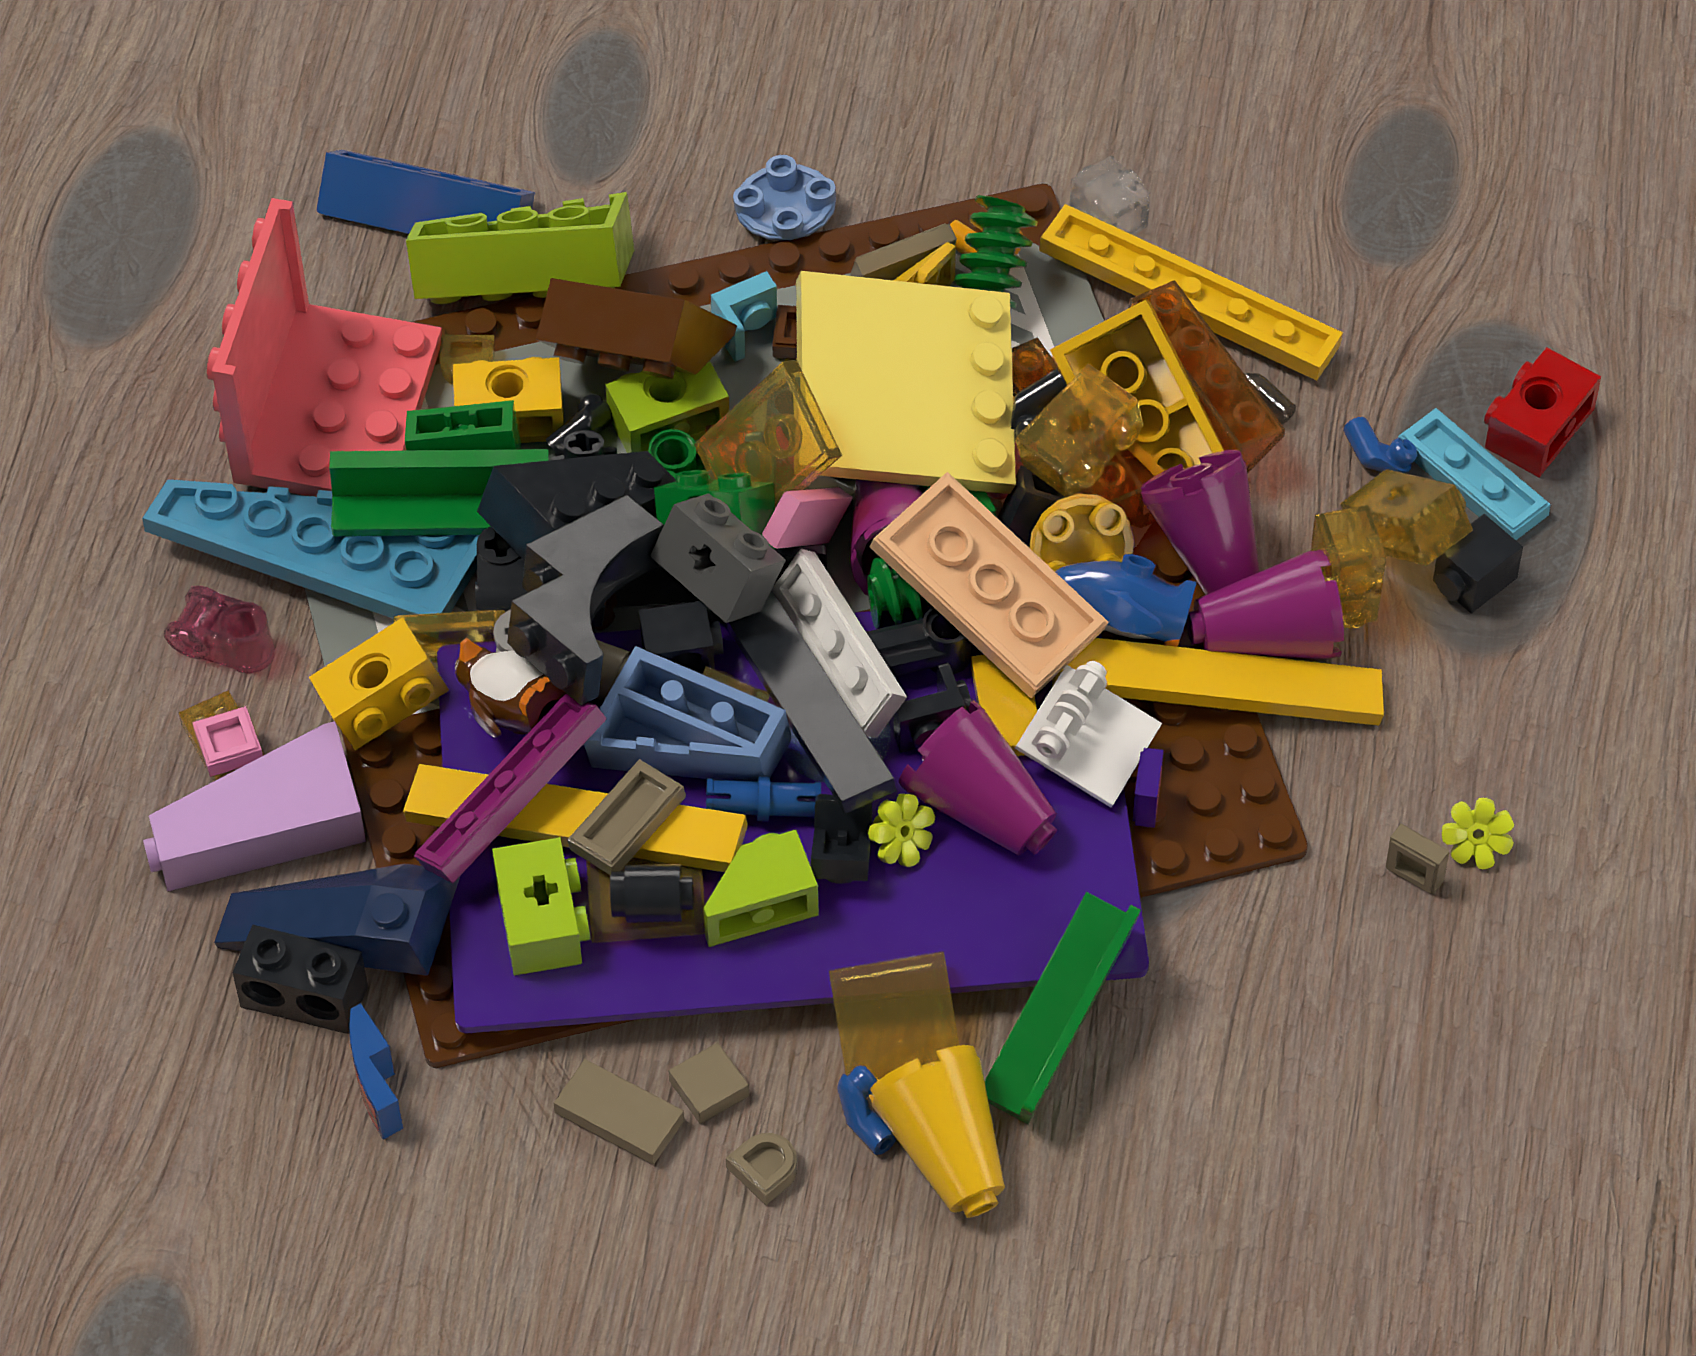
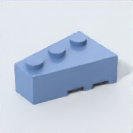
M635 646L600 707L607 720L584 743L592 768L629 771L640 759L665 775L728 781H758V776H770L771 778L792 737L786 710Z

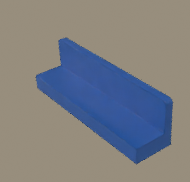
M347 150L326 152L317 212L327 216L409 234L415 222L483 213L487 216V222L497 221L499 214L510 211L511 208L531 206L532 209L535 192Z

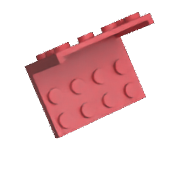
M271 198L265 219L258 218L255 222L252 235V248L254 250L250 261L244 260L239 268L237 278L239 294L235 304L229 303L226 306L222 321L224 337L220 348L213 347L207 363V378L214 381L213 409L220 412L219 439L220 442L226 443L233 483L268 489V487L289 488V493L317 497L318 490L332 491L329 470L330 451H406L405 428L407 411L421 410L443 341L442 328L309 304L293 202Z

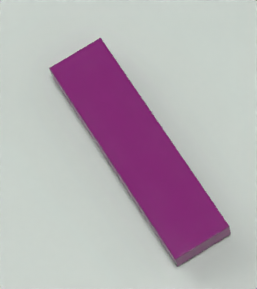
M565 694L417 850L414 857L426 870L454 883L607 720L605 715L596 705L587 702L581 706L568 694Z

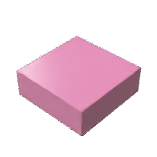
M246 706L192 722L210 777L241 768L263 756Z

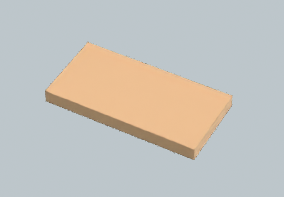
M948 472L882 530L870 545V548L1031 699L1104 631L1108 624V621Z

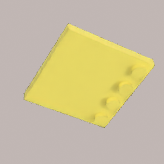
M801 271L796 280L798 474L932 486L948 472L967 490L1010 494L1016 485L1014 429H1011L1013 379L1010 293Z

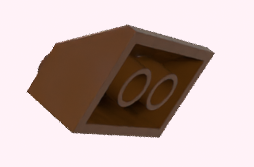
M551 278L536 340L555 348L553 356L559 357L561 360L584 364L586 356L599 358L598 365L624 372L629 371L630 363L643 365V373L672 380L675 371L696 375L734 337L737 325L683 299Z

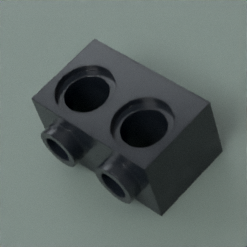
M253 924L232 972L241 1008L345 1034L350 1033V1010L362 1003L368 988L362 951Z

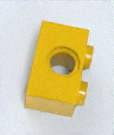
M529 357L523 360L492 362L478 360L471 363L453 364L454 406L514 400L521 443L546 442L545 439L564 424L559 357Z
M403 617L309 676L310 681L333 720L355 750L449 691L436 667Z

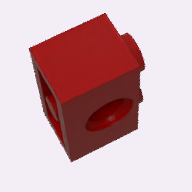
M1546 347L1533 364L1527 361L1522 365L1514 378L1512 390L1505 398L1500 395L1497 396L1489 406L1484 418V423L1488 425L1485 448L1540 478L1594 411L1601 376Z

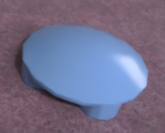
M777 155L767 161L766 168L746 178L743 184L735 190L733 194L734 209L739 222L752 234L769 240H793L809 236L825 226L835 211L836 187L830 178L823 176L819 171L796 164V161L788 155Z

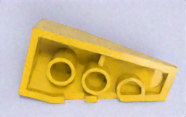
M1144 300L1050 349L1074 398L1154 476L1179 464H1182L1183 468L1187 469L1201 464L1199 460L1201 456L1225 451L1151 302L1148 300Z

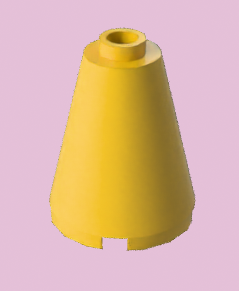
M958 1045L936 1051L940 1061L921 1066L917 1058L889 1072L873 1084L870 1088L872 1095H869L872 1107L951 1212L963 1211L966 1218H971L996 1207L999 1203L996 1196L1005 1189L981 1061L974 1046Z

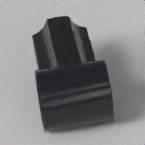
M933 606L925 613L923 619L866 632L894 677L925 669H931L937 673V665L949 663L953 674L963 671L971 661L972 643Z

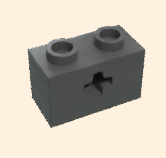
M709 493L674 504L650 555L651 558L726 623L762 610L786 561L769 546L764 536L752 531L730 512L727 504Z

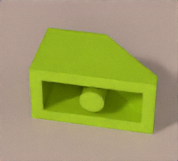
M797 830L782 834H764L753 842L740 846L704 906L705 936L709 947L819 915L818 884Z

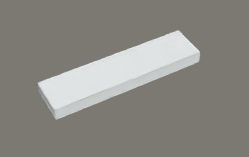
M800 549L776 582L772 591L866 736L877 738L907 696L816 553Z

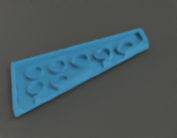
M168 479L142 518L145 532L396 620L403 617L407 624L438 634L477 570L476 544L479 535H332V491L318 490L317 497L290 495L289 488L268 487L267 493L237 491L233 484Z

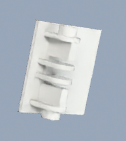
M1089 661L1086 665H1081L1076 670L1066 665L1015 749L1112 808L1139 763L1140 752L1144 748H1148L1162 723L1105 688L1107 685L1105 678L1107 671L1100 663Z

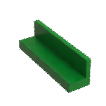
M548 449L330 451L332 535H480L483 530L490 527L486 520L477 512L493 467L497 465L548 461L549 451Z
M1088 892L1085 893L984 1081L989 1104L1029 1125L1129 938L1141 912L1139 908L1130 905L1127 912H1124Z

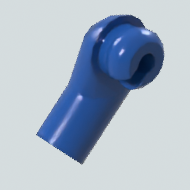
M1365 417L1354 418L1344 426L1343 431L1357 458L1364 467L1393 476L1403 475L1411 470V463L1417 458V450L1409 440L1404 439L1402 441L1401 438H1397L1390 445L1379 442Z
M859 1065L848 1076L845 1074L841 1076L837 1090L847 1125L875 1155H881L893 1146L896 1138L880 1116L871 1108L866 1099L869 1095H872L870 1088L877 1082V1079L865 1066Z

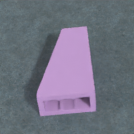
M336 722L325 723L150 814L149 819L154 837L143 840L151 873L163 871L167 891L366 842L361 811Z

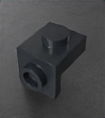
M949 663L937 665V693L904 701L894 714V738L900 753L919 749L933 732L959 708L963 707L969 711L971 698L968 687L963 679L955 680Z
M819 794L816 796L814 836L811 853V869L815 879H826L838 884L852 881H868L871 840L869 839L868 831L872 825L873 802L844 814L833 795Z

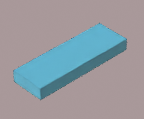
M1437 408L1398 436L1402 441L1407 439L1414 444L1417 450V458L1414 462L1478 517L1483 514L1487 515L1515 540L1549 516L1551 504Z

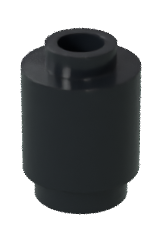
M681 864L625 865V871H611L610 903L612 918L626 917L627 923L682 922L683 910H694L693 875H682Z

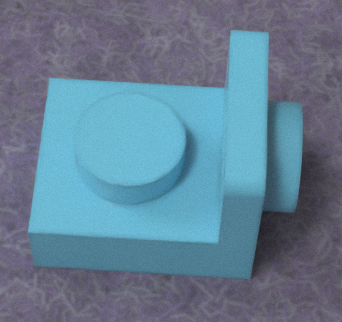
M767 271L711 294V313L737 325L734 337L725 345V348L735 362L745 358V331L759 329L770 320L776 318L777 286Z

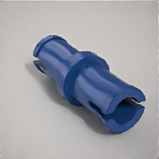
M758 776V781H728L707 778L706 795L729 796L730 799L707 798L706 809L743 815H757V821L767 822L769 821V816L814 817L815 819V802L797 801V798L816 799V796L821 794V782H770V776Z

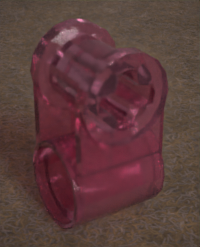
M192 586L185 595L186 606L177 621L170 622L164 630V638L167 643L179 653L190 658L214 662L241 673L250 674L267 668L273 661L276 653L267 616L261 606L219 594L215 590L204 586Z

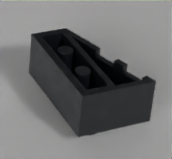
M648 451L497 465L492 469L477 512L525 561L527 544L626 495L657 519L654 487L676 482V479Z

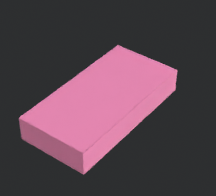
M839 487L786 491L781 497L762 535L776 549L827 544L853 497Z

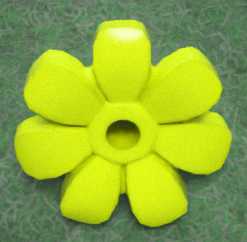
M899 794L896 802L890 800L883 801L878 807V816H876L868 831L871 841L879 844L882 843L878 851L879 859L888 864H893L898 859L899 864L906 867H912L919 863L920 854L917 848L927 850L933 838L932 833L923 828L934 823V812L931 807L918 806L917 797L911 794Z
M1488 798L1476 800L1474 810H1471L1468 804L1463 801L1456 803L1451 809V816L1456 823H1446L1442 826L1443 842L1447 845H1454L1451 848V857L1456 862L1464 864L1474 855L1479 869L1493 867L1495 863L1493 851L1505 855L1510 852L1514 844L1512 837L1506 834L1514 827L1510 813L1507 810H1503L1494 814V801Z

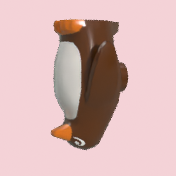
M468 638L460 642L459 657L455 663L456 678L469 692L470 707L474 719L488 735L494 738L502 735L499 727L513 731L516 734H528L550 709L567 694L562 689L554 686L547 676L513 650L491 652L484 647L478 646Z

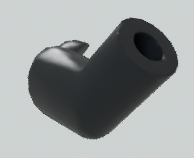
M1058 369L1053 370L1019 391L1015 396L1011 429H1014V438L1024 445L1033 446L1043 439L1048 405L1071 392Z
M597 394L583 397L578 403L577 414L545 440L555 451L554 445L556 443L564 444L566 436L573 432L588 430L600 433L612 422V412L609 404L603 401L602 397Z

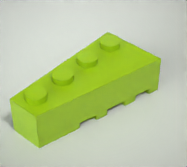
M627 192L609 194L610 204L587 208L583 198L562 201L563 207L539 215L537 211L531 209V206L511 208L510 211L499 214L497 221L487 222V216L483 213L415 222L406 239L414 299L430 298L432 303L447 304L459 300L461 296L481 295L484 300L496 301L506 299L513 293L532 292L534 296L544 298L547 296L551 278L610 288L620 287L635 251Z

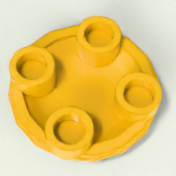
M1077 493L1057 500L1041 514L1031 532L1029 548L1053 571H1056L1064 566L1084 562H1122L1125 554L1133 553L1134 539L1129 520L1126 518V514L1121 507L1099 495Z

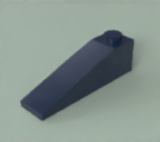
M400 864L231 893L214 943L220 949L242 951L253 924L362 951L365 968L428 976L460 876L454 883H451L426 870L423 866Z

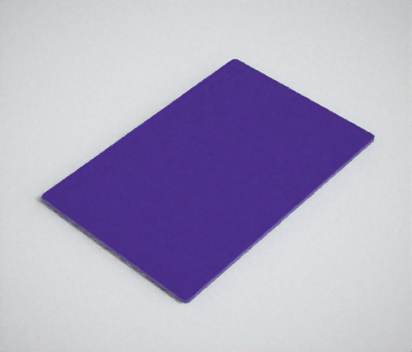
M926 607L925 613H926L931 607ZM905 608L902 623L915 621L916 619L911 609ZM870 611L854 613L866 632L895 625L889 611H883L880 628L874 627ZM720 623L724 654L714 655L715 677L712 679L775 705L725 624ZM640 630L594 633L596 640L630 651L631 653L635 646L643 649ZM1100 633L1096 638H1102V634ZM495 641L475 642L478 646L484 647L491 652H496L497 646ZM460 644L444 645L437 652L438 672L449 688L448 692L439 697L443 768L489 775L527 734H516L513 731L499 727L502 735L494 738L481 728L474 719L470 707L469 692L458 682L455 675V663L459 657ZM972 644V656L984 655ZM970 661L963 671L953 675L956 681L962 679L965 681L971 701H976ZM931 669L895 676L907 696L905 701L937 693V673ZM1052 680L1035 695L1037 711L1052 688ZM593 699L589 702L600 709L604 701ZM894 716L877 738L867 736L892 774L896 786L895 792L873 801L872 824L876 816H878V807L883 801L890 800L896 802L899 794H909L898 782L907 764L917 771L923 762V755L918 752L919 749L900 753L894 738ZM790 728L792 739L775 768L770 782H821V794L832 795ZM583 744L547 784L609 793L628 771L592 768ZM1026 755L1017 756L1057 813L1054 821L1051 823L1057 829V832L1037 854L1034 855L1031 851L1027 850L1018 856L918 799V806L931 807L935 815L934 823L923 828L931 832L933 838L927 850L917 848L920 854L919 863L912 867L900 865L898 859L893 864L885 863L878 857V851L882 843L879 844L871 841L868 881H852L838 884L826 879H816L818 884V916L711 947L708 946L705 936L704 906L725 872L682 866V875H693L694 910H683L682 922L627 923L626 917L612 918L610 903L611 875L571 851L570 847L562 846L565 859L576 858L581 891L571 893L573 906H585L589 925L590 940L580 942L582 964L515 976L513 975L492 849L532 841L497 836L460 875L450 906L456 1027L462 1033H477L1035 987L1086 892L1124 912H1127L1130 905L1141 910L1138 920L1106 981L1141 978L1148 973L1149 957L1124 788L1111 808ZM666 775L684 786L686 797L679 805L706 809L707 798L730 799L729 796L706 795L707 779ZM797 798V801L815 802V799ZM746 815L748 826L742 845L753 842L764 834H782L797 830L811 866L814 817L769 816V821L767 822L757 821V815ZM632 858L626 865H656L670 863Z

